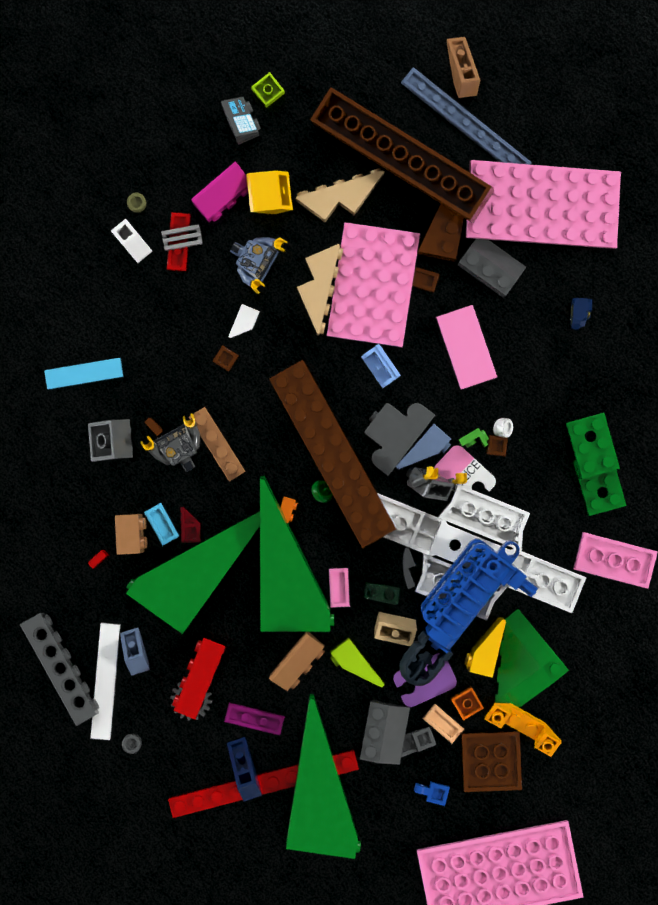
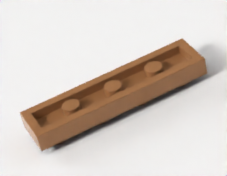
M203 407L195 412L193 415L200 436L228 481L230 482L246 472L207 409Z

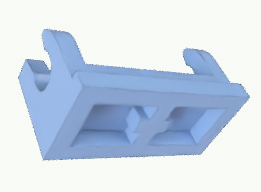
M379 344L361 356L382 388L401 376Z

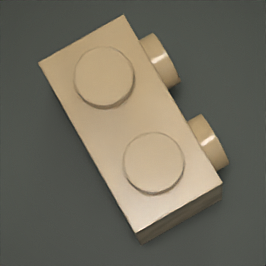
M379 612L374 627V638L411 646L417 631L416 620Z

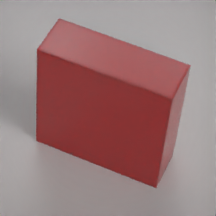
M101 550L88 564L93 569L109 554L105 550Z

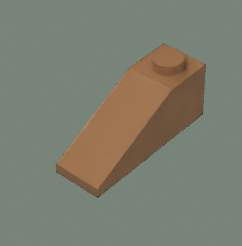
M466 38L447 39L453 83L458 98L477 96L480 78Z

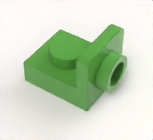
M477 428L457 441L461 447L466 445L468 448L477 442L475 439L478 438L482 446L485 447L488 445L487 440L489 438L484 430L480 431Z

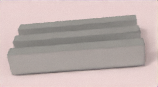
M199 224L161 231L165 251L203 244ZM193 230L197 231V233L167 238V235ZM198 237L196 241L168 246V242Z

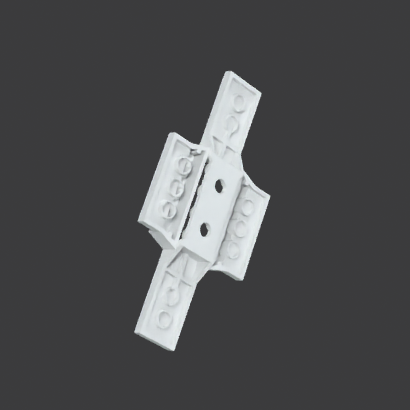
M459 484L451 502L438 517L377 493L397 530L384 537L423 553L422 575L415 592L428 596L452 565L432 556L437 555L454 562L468 543L475 538L481 539L496 551L501 547L447 524L448 521L502 544L509 540L516 542L520 548V553L512 564L525 573L526 579L538 588L536 594L532 597L570 613L573 612L586 577L522 552L523 530L530 515L529 512ZM454 539L458 540L461 544L460 549L457 551H453L449 547L450 542ZM510 544L508 546L513 549L505 548V552L508 555H513L516 552V547ZM464 563L463 566L468 568L471 563ZM507 583L505 586L501 584L477 614V617L487 620L494 602L507 587L515 589ZM519 588L516 590V591H518V592H521V593H523V594H526L525 592H523V591H522L521 589H519ZM442 593L439 595L438 598L442 599L446 597L447 594Z

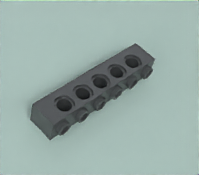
M39 613L20 624L72 720L78 726L99 714V705L94 698L91 699L88 693L90 689L86 682L82 683L79 677L81 673L76 665H72L70 661L71 655L67 648L62 647L60 643L62 639L57 631L54 632L52 629V620L48 615ZM41 629L47 632V637L44 640L39 637ZM50 646L56 648V654L53 657L48 654ZM59 663L65 665L66 670L64 673H60L57 670ZM69 679L75 683L73 690L67 688L66 684ZM78 696L82 697L85 701L83 707H79L76 704Z

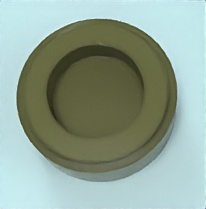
M132 193L128 197L127 206L132 212L139 213L146 208L147 202L142 194Z

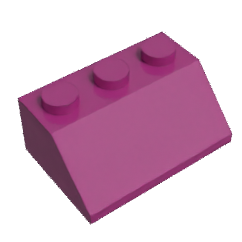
M235 161L191 199L194 206L208 222L218 220L222 216L221 212L224 209L232 208L237 203V198L248 194L246 174Z

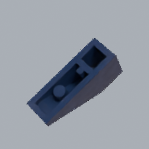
M243 737L228 742L227 746L237 789L243 801L262 796L246 738Z

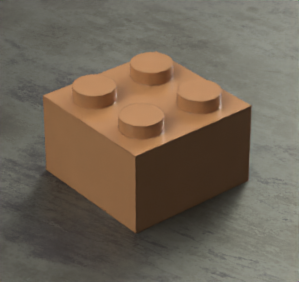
M143 514L115 515L117 555L143 553L144 549L147 548V537L143 535V530L146 529V518H143Z

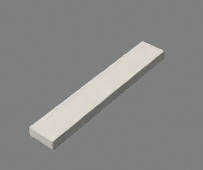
M100 624L94 699L99 705V714L92 717V739H111L121 624Z

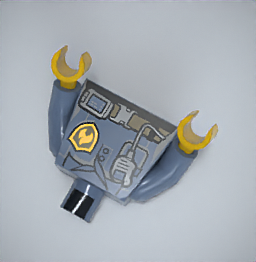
M255 238L253 241L248 240L245 247L235 242L230 250L231 253L239 257L236 265L238 266L237 272L242 281L257 294L260 293L257 290L258 286L262 285L265 287L262 282L277 257L278 250L285 251V249L281 248V245L288 242L282 238Z

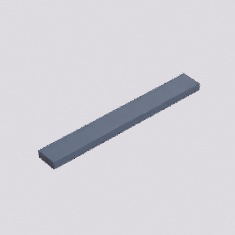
M414 67L401 81L402 85L498 162L531 165V161Z

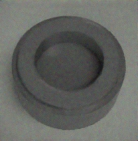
M128 734L122 741L123 750L129 754L138 752L142 745L141 738L136 734Z

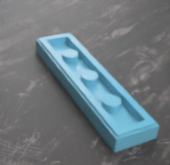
M121 358L44 370L48 390L124 377Z

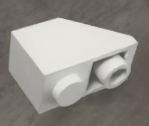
M126 219L111 230L137 263L152 252L150 247Z

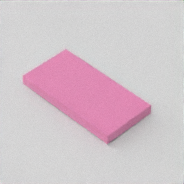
M473 305L436 317L460 390L497 378Z
M582 532L573 569L648 589L658 552Z

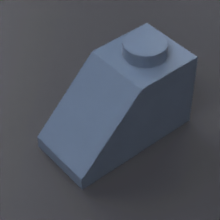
M139 628L120 633L124 660L131 676L150 670Z

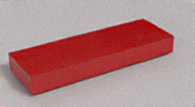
M171 212L170 230L190 226L191 214ZM189 231L169 235V238L189 234ZM189 239L169 242V245L189 242ZM188 247L168 251L167 270L186 272Z

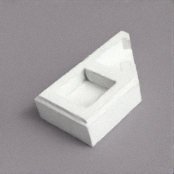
M242 304L228 337L233 338L252 330L260 311Z

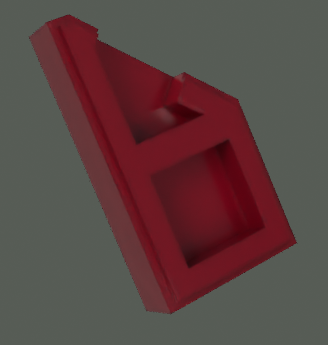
M180 507L181 543L201 542L200 522L184 507Z

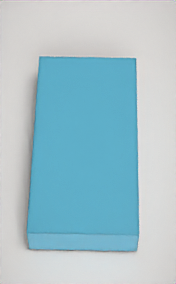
M162 503L144 512L162 546L179 537Z

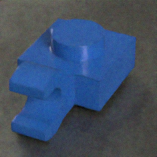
M431 781L429 787L415 783V793L427 795V802L445 806L450 789L449 786Z

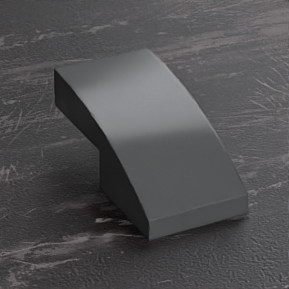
M406 547L403 553V573L407 588L410 589L415 587L409 568L416 565L409 547Z
M430 727L405 734L401 757L436 745Z

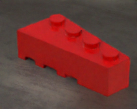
M206 638L198 641L194 650L197 652L195 659L191 658L187 667L190 670L188 677H183L179 686L182 688L180 696L176 695L172 706L175 707V712L196 720L214 673L220 663L221 656L225 651V646Z

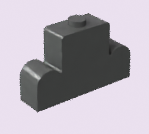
M386 403L379 413L375 411L369 418L371 423L364 433L382 447V449L373 452L371 461L375 467L387 476H389L435 416V414L419 403H414L408 407L407 416L403 415L389 403Z

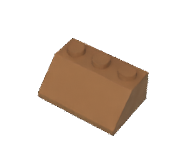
M305 632L272 671L269 679L286 691L289 688L294 689L300 682L298 679L302 673L306 675L312 668L311 662L314 659L318 660L324 654L323 648L325 645L310 632Z

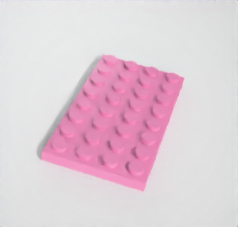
M478 160L470 161L469 172L491 185L494 192L475 222L471 223L467 220L466 238L617 248L621 172Z
M568 820L417 849L427 905H547L583 898Z

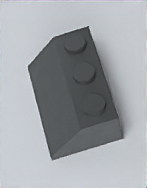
M475 239L458 263L459 267L503 298H505L526 268L522 263L487 239Z
M376 700L370 702L360 755L361 760L382 764H400L410 707Z

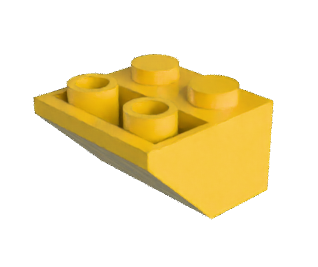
M267 171L246 174L251 212L278 214L293 210L288 172Z

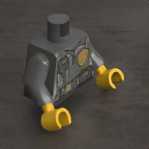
M191 413L192 419L189 421L183 416V425L152 441L151 437L147 436L149 443L143 444L141 441V445L156 460L165 465L171 464L175 466L181 463L185 472L193 469L196 466L191 456L197 454V449L200 447V432L195 423L194 415Z
M432 466L427 467V469L411 467L406 473V476L409 478L407 485L423 497L447 501L452 488L456 487V484L467 483V473H455L456 480L454 478L447 480L438 475V468L433 469Z

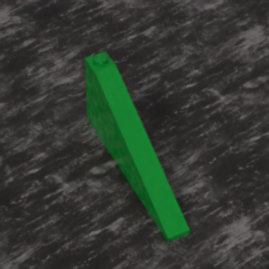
M261 476V632H330V626H334V614H330V607L265 476Z
M260 511L141 575L136 580L132 578L126 587L129 589L126 594L183 634L260 527Z
M310 694L286 849L355 859L356 852H360L361 841H358L357 831L315 697Z

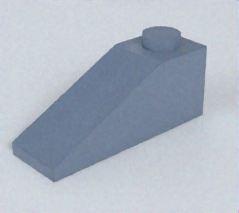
M433 424L396 465V468L406 467L436 455L440 451L444 453L451 446L449 443L451 438Z

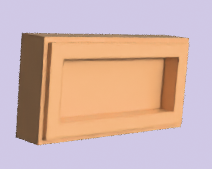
M436 704L423 717L429 725L450 743H453L464 730L460 724Z

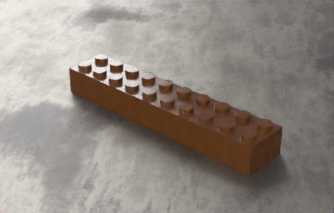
M330 87L310 119L320 129L471 223L475 222L494 192L491 185Z
M301 360L269 378L361 547L364 548L397 530L306 363Z

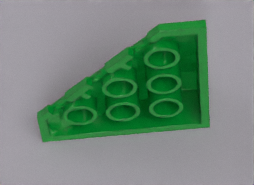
M516 609L505 618L504 639L501 640L499 654L502 655L501 667H498L497 673L499 687L498 694H495V703H512L520 708L569 670L520 610Z

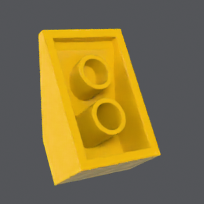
M498 617L474 645L470 654L467 653L465 665L469 672L493 678L506 624L504 618Z

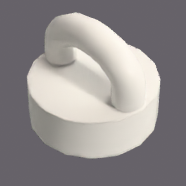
M508 418L498 419L493 427L494 434L499 437L507 438L513 431V423Z

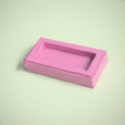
M348 568L329 569L330 607H350Z

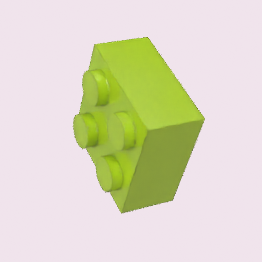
M270 72L251 86L252 91L266 108L285 94L284 89Z

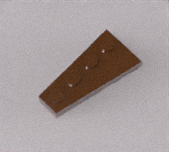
M440 204L417 255L455 262L464 218Z

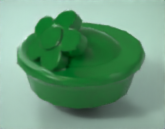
M318 480L312 485V495L317 501L327 503L332 499L333 494L326 481Z

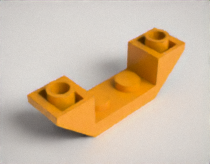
M494 703L485 716L486 721L499 728L507 724L535 740V748L552 757L561 744L559 737L544 721L512 703Z

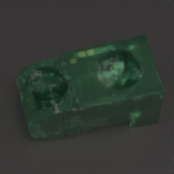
M366 582L363 598L398 605L401 587Z

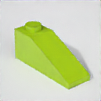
M347 638L331 651L333 656L330 658L336 666L340 665L343 669L375 685L384 686V682L350 638Z

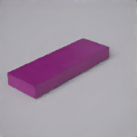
M229 702L224 722L280 735L285 716Z

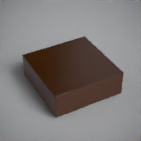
M222 345L213 362L229 372L239 355Z
M148 418L145 421V424L157 436L164 433V430L153 418Z
M488 435L489 440L486 454L506 456L508 437Z

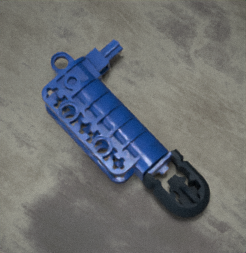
M472 539L421 604V612L424 620L428 623L425 627L426 631L423 630L420 633L418 641L413 642L400 661L401 675L408 683L415 686H423L430 683L445 665L444 661H448L453 655L450 650L501 584L505 586L507 583L515 590L519 588L530 597L536 594L538 588L526 579L525 573L512 564L520 553V548L516 542L506 541L496 551L481 539ZM514 545L516 552L513 555L506 554V546ZM464 563H471L468 568H462ZM442 593L447 594L446 597L442 599L438 598L439 595ZM427 640L432 642L431 647L435 650L439 648L443 650L442 653H439L437 660L433 664L431 661L433 655L428 651L418 653L420 649L425 647Z

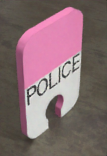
M458 445L453 446L434 467V469L438 468V475L447 480L450 478L456 480L455 473H467V483L459 485L472 489L473 483L479 481L484 484L485 489L490 491L496 483L494 476L463 447ZM456 484V487H453V488H452V490H453L454 492H455V490H456L458 484Z

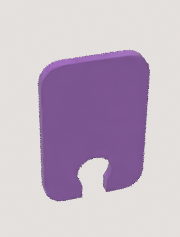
M439 653L433 655L431 659L432 664L437 660ZM444 661V667L430 683L423 686H415L413 693L401 696L406 706L414 707L455 688L457 681L448 661ZM400 670L394 674L393 679L396 687L402 686L406 680L402 677Z

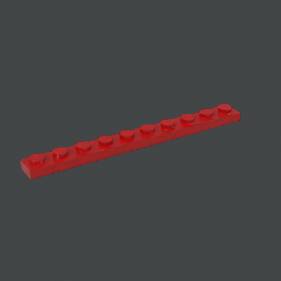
M354 750L333 755L339 775L359 770ZM299 764L257 775L262 795L294 787ZM236 781L168 799L173 818L243 800L237 789Z

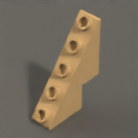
M379 168L370 171L371 174L363 176V174L355 175L352 177V180L346 182L344 179L334 182L333 186L327 187L322 185L316 187V191L308 193V190L297 193L296 202L323 222L328 220L338 205L342 206L352 215H355L384 176L385 171Z
M339 244L305 258L314 280L297 287L317 335L324 333L326 323H323L324 315L328 316L330 304H327L328 296H333L335 286L331 284L333 278H337L339 267H336L337 259L341 260L343 252Z

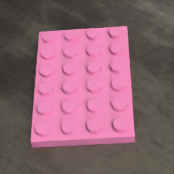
M344 222L341 242L343 252L341 260L338 261L339 270L335 280L327 336L403 348L420 233Z

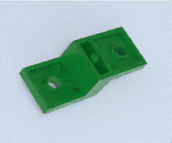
M600 413L566 423L576 458L573 462L588 516L626 506L617 474V469H620L605 414ZM586 432H594L595 440L593 442H588L585 439ZM600 487L607 489V496L604 498H600L597 494V490Z

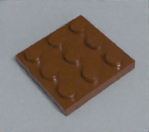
M519 731L461 733L464 792L522 790Z

